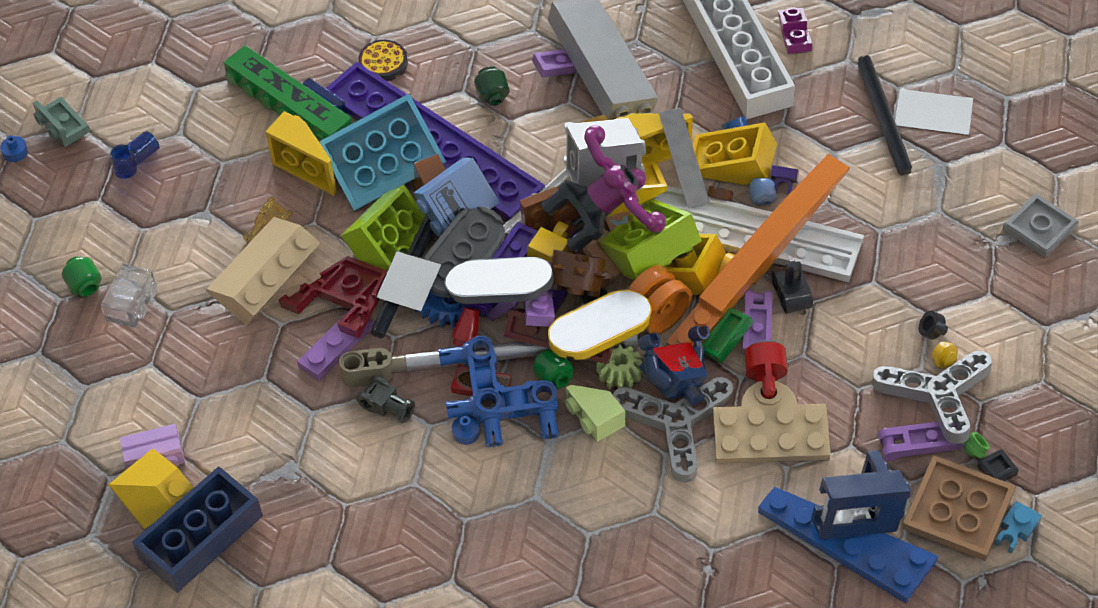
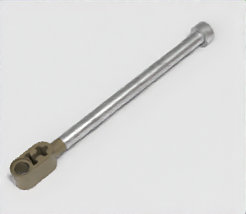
M637 335L620 342L623 349L631 345L633 350H638ZM523 341L493 344L497 361L538 356L541 352L550 350L549 348ZM374 348L346 352L339 360L342 380L350 387L368 386L370 384L369 380L373 375L389 382L392 380L395 372L441 367L439 351L391 356L387 349ZM478 348L474 351V354L477 356H484L488 353L485 348ZM465 363L444 365V366H442V367L455 366V365H463V364H465Z

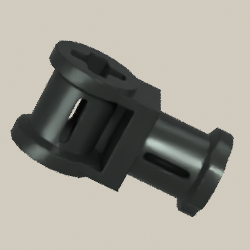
M376 375L370 378V384L367 388L356 396L357 402L365 410L373 413L376 412L383 417L388 412L397 417L401 423L407 422L410 419L415 408L413 400H405L399 397L395 387L389 385L386 380Z

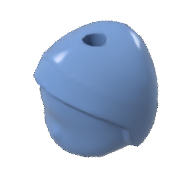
M755 178L750 182L749 194L755 205H770L777 200L775 183L772 180Z

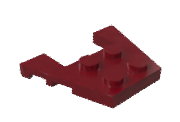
M346 256L319 273L321 277L311 284L303 283L300 285V291L290 297L285 294L278 300L281 308L296 314H300L316 297L348 308L350 311L337 325L341 332L359 338L380 299L377 298V295L387 275V270Z

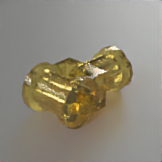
M274 197L269 198L256 216L255 225L249 232H245L242 235L243 239L249 244L273 217L288 221L293 212L291 210L287 211L277 204Z

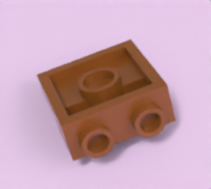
M558 186L520 200L521 223L537 231L542 227L553 232L556 224L560 221L569 225L566 233L571 234L575 231L574 228L578 226L577 224L572 226L571 221L580 214L570 202H567L553 216L543 209L542 201L557 191Z

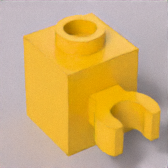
M559 221L553 232L541 227L528 245L527 257H538L545 261H551L554 249L568 251L569 245L566 239L568 233H566L569 225Z

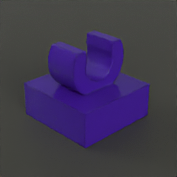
M772 165L771 178L774 179L776 192L780 183H786L788 185L787 194H790L793 191L792 183H798L799 170Z

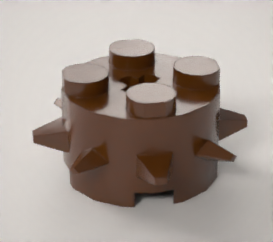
M554 249L551 261H547L554 275V282L550 289L562 290L563 287V290H567L568 293L583 295L584 292V295L599 297L603 279L614 278V275L604 271L606 260L603 258Z

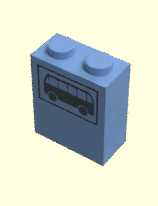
M463 157L414 192L418 199L416 201L418 208L422 213L428 215L431 220L430 227L437 236H441L454 218L464 209H477V207L491 209L500 203L473 158Z

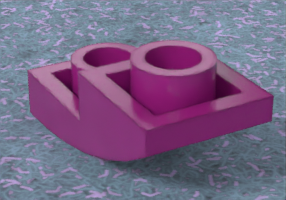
M791 7L786 10H778L787 54L812 51V41L807 30V18L803 8Z

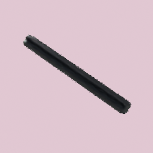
M868 55L860 56L857 65L897 172L901 176L911 173L912 165L872 59Z
M427 214L418 229L407 255L422 258L433 234V230L430 227L431 220ZM387 300L384 301L372 326L371 334L379 339L385 337L399 304Z

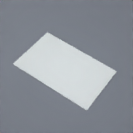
M900 89L895 122L897 126L969 135L973 98Z

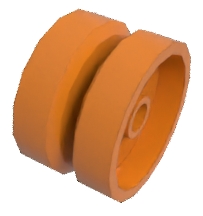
M663 265L648 268L635 279L628 289L642 294L651 304V319L648 327L645 329L649 334L656 332L660 335L667 332L683 317L692 300L691 290L680 280H675L674 275Z

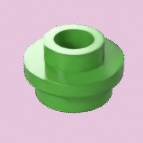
M972 432L969 439L964 442L963 449L972 458L978 457L983 459L987 455L986 451L989 449V444L979 433Z

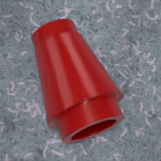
M464 307L452 334L454 345L463 346L465 341H470L478 336L480 310Z

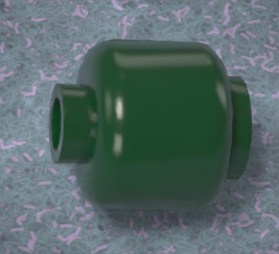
M489 66L481 69L475 77L474 84L480 101L489 103L491 106L504 102V99L510 92L504 71L497 69L495 66Z

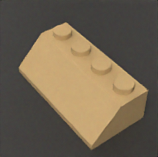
M273 217L206 291L247 326L313 254L320 242L301 225Z

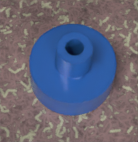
M744 115L721 124V127L725 130L747 126L748 123Z
M10 135L1 143L2 155L9 162H18L28 154L26 142L19 136Z
M471 415L457 417L452 423V434L455 441L464 445L477 441L480 437L479 421Z

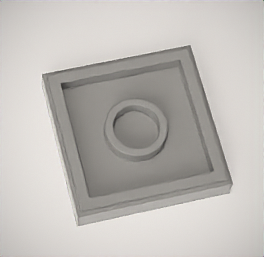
M1035 193L1003 224L1002 230L1046 258L1078 227L1079 221Z

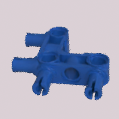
M476 336L470 341H465L463 346L438 349L441 367L458 363L469 365L473 395L470 396L471 399L446 401L448 419L473 415V418L478 419L483 424L486 447H493L492 436H495L496 446L503 445L500 421L504 419L537 415L539 416L542 439H549L548 428H550L552 438L559 436L555 415L559 407L557 390L553 383L542 380L528 381L524 385L512 387L500 385L497 382L495 372L497 370L496 353L491 340L485 336ZM478 348H485L488 353L484 356H477L474 354V351ZM547 392L551 395V398L547 401H541L537 398V395ZM486 400H492L496 403L491 409H485L481 406Z

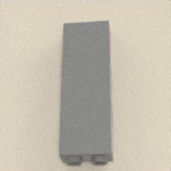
M599 0L552 1L547 20L601 113L607 116L608 120H615L632 113L653 114L658 96Z

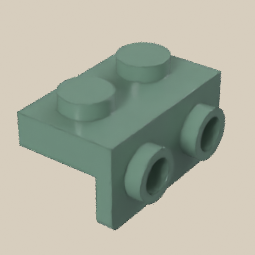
M62 97L44 107L38 100L33 102L35 109L33 116L40 126L45 125L50 137L54 141L59 140L64 147L90 132L89 125Z

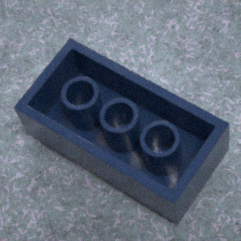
M218 466L132 541L138 559L178 593L263 517L259 500Z

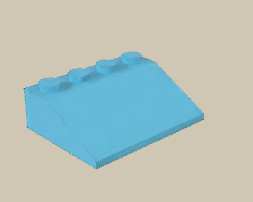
M410 94L319 141L331 159L333 172L354 211L377 200L384 193L414 180V163L436 154L439 155L443 164L446 163Z

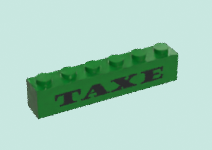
M246 45L223 62L226 71L225 77L229 83L239 86L249 97L256 98L266 109H272L279 116L284 111L293 116H299L305 121L318 141L352 124L350 116Z

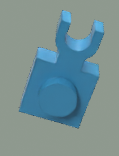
M1016 501L1002 520L1000 527L1005 530L1000 532L996 538L995 545L999 546L1002 540L1010 541L1011 545L1008 552L1012 554L1016 548L1018 537L1027 541L1041 521L1042 515Z

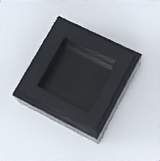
M1003 449L979 460L977 467L983 474L1004 482L1018 475L1019 471Z

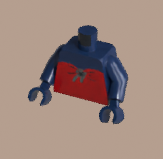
M696 325L689 329L688 338L694 342V346L690 342L659 347L661 340L656 332L639 339L638 345L640 349L646 351V354L643 356L644 360L639 368L647 376L648 381L654 384L665 397L672 399L685 396L691 405H696L703 400L704 394L700 387L707 378V372L704 363L705 347L702 346V340L709 337V327L704 325L699 328Z

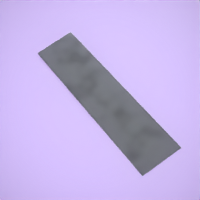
M676 108L659 112L687 208L710 203L682 109Z

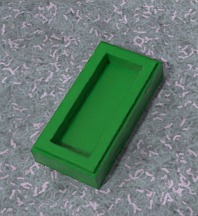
M729 308L712 330L709 337L702 343V346L705 347V356L722 364L752 325V318L733 308Z

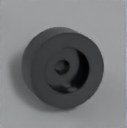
M930 310L920 319L918 330L922 336L934 340L940 335H945L948 331V326L945 325L946 320L942 314Z

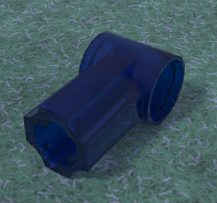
M149 131L143 132L127 145H117L111 150L110 157L114 173L117 177L126 179L134 176L137 172L136 166L160 148L159 142Z

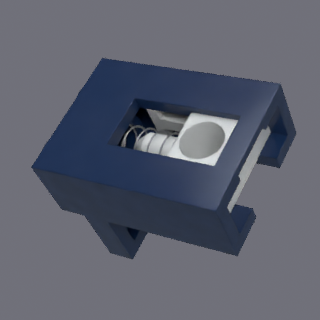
M879 450L868 451L861 474L822 478L819 491L821 494L827 493L824 505L814 506L811 519L820 540L897 532L900 520L904 516L907 499L910 498L911 494L909 483L904 480L900 470L889 471V466L887 462H884Z

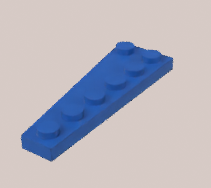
M775 486L758 506V513L905 604L938 560L937 555L886 533L820 540L811 519L814 506L820 505Z

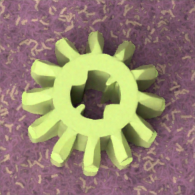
M619 343L617 349H612L609 364L600 362L596 364L599 380L601 383H607L609 390L614 386H617L618 389L623 388V386L632 389L634 382L639 383L641 380L642 371L639 368L642 363L639 352H633L631 345L623 349Z

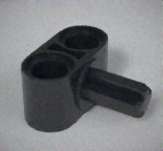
M791 259L785 267L771 270L772 284L785 314L813 308L812 293L803 274L800 261L795 262L794 259Z

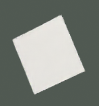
M396 252L377 298L421 311L441 264Z

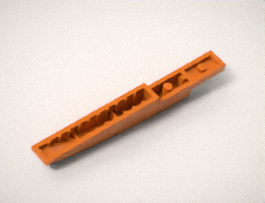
M827 154L772 212L699 297L700 302L668 339L667 346L690 342L694 346V342L688 338V331L696 325L699 328L707 325L711 333L728 309L734 307L752 284L756 285L847 174L850 167Z

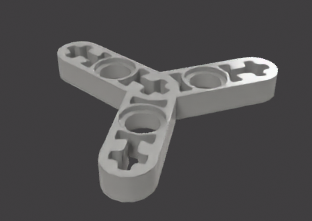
M974 351L937 376L881 366L873 372L872 386L880 393L930 403L944 438L950 443L961 444L969 439L970 422L958 396L991 373L992 358L986 352ZM962 375L965 376L966 379L956 380L953 378V376ZM917 383L920 386L917 388L907 387L906 384ZM945 407H950L955 409L956 411L952 413H946L941 409Z
M717 377L700 387L704 394L702 402L706 404V407L702 410L693 409L685 397L673 404L626 387L617 389L613 396L619 404L620 401L623 402L625 399H629V402H626L624 405L620 404L625 410L626 418L665 431L671 473L677 481L689 482L697 475V458L691 427L713 414V407H724L732 400L733 384L727 378ZM716 389L720 391H723L725 389V394H723L722 392H718L715 394ZM647 406H654L658 412L650 416L646 415L643 409ZM676 417L681 418V420H678L676 423L672 422V420H675ZM676 439H684L688 442V445L681 449L676 448L672 443ZM685 457L688 471L682 470L681 458Z

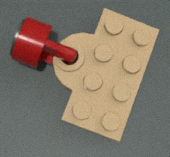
M759 341L749 345L744 351L746 376L756 381V383L749 387L743 395L741 406L713 407L716 464L830 460L831 452L826 404H798L795 394L790 388L777 381L788 373L786 348L782 344L775 341Z

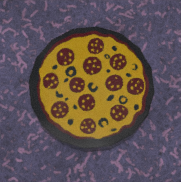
M383 39L368 43L361 49L358 56L361 65L386 81L396 79L395 76L400 73L402 75L408 66L407 51L403 45L393 40Z

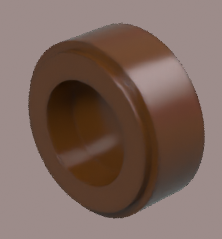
M708 186V196L732 202L733 191Z

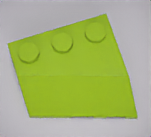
M402 185L384 193L341 237L358 260L388 272L396 252L408 253L425 214L420 211L415 199L405 185Z
M650 199L644 202L645 207L643 209L648 214L657 211L665 216L666 226L661 232H650L631 213L629 215L631 220L628 223L617 225L599 244L624 276L635 280L648 268L656 265H663L664 267L669 265L674 258L690 252L693 246L702 241L692 213L658 200Z

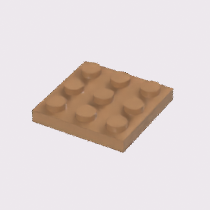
M933 455L903 522L902 529L986 561L1016 486Z

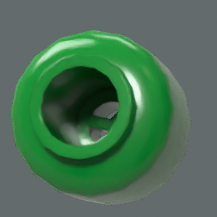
M72 257L66 262V266L61 273L70 292L82 297L94 294L99 289L102 280L95 263L88 257Z
M550 349L538 354L533 364V373L539 381H549L558 390L569 384L574 374V368L567 358L558 356Z

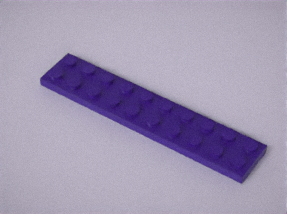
M358 62L322 90L324 98L356 120H360L407 95ZM413 99L446 161L443 164L445 169H448L463 157L473 158L500 202L491 208L498 215L508 221L520 211V200L529 197L532 193H539L545 188V184Z

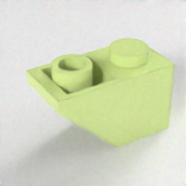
M576 385L566 387L567 399L565 400V405L572 415L576 414L585 433L588 435L592 434L597 442L625 427V410L610 391Z

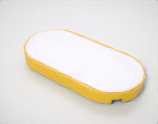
M618 290L608 293L554 320L548 330L549 346L555 354L563 358H567V356L574 357V360L589 358L644 331L650 323L651 304L645 296L635 291Z

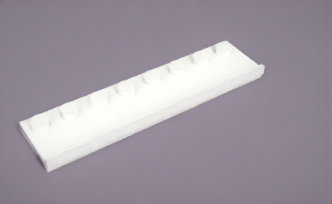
M667 186V191L655 198V200L692 213L699 234H717L724 250L732 253H737L772 214L770 211L708 196L710 203L687 208L682 189ZM807 221L774 263L786 266L789 260L794 259L795 262H801L802 271L849 282L864 235Z

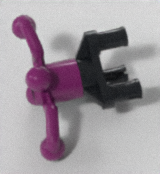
M597 124L591 125L586 129L584 140L595 163L603 167L606 172L588 187L564 180L558 185V190L541 203L543 209L551 216L567 202L572 203L580 215L571 221L572 226L578 225L574 228L577 233L567 239L569 247L576 253H579L593 240H599L605 235L603 227L605 218L622 203L650 232L659 233L666 226V218L662 213L653 211L648 214L638 204L639 199L636 192L637 189L642 188L646 183L647 177L645 172L639 168L630 170L625 165L615 164L609 157H604L599 145L604 142L606 132L604 128Z

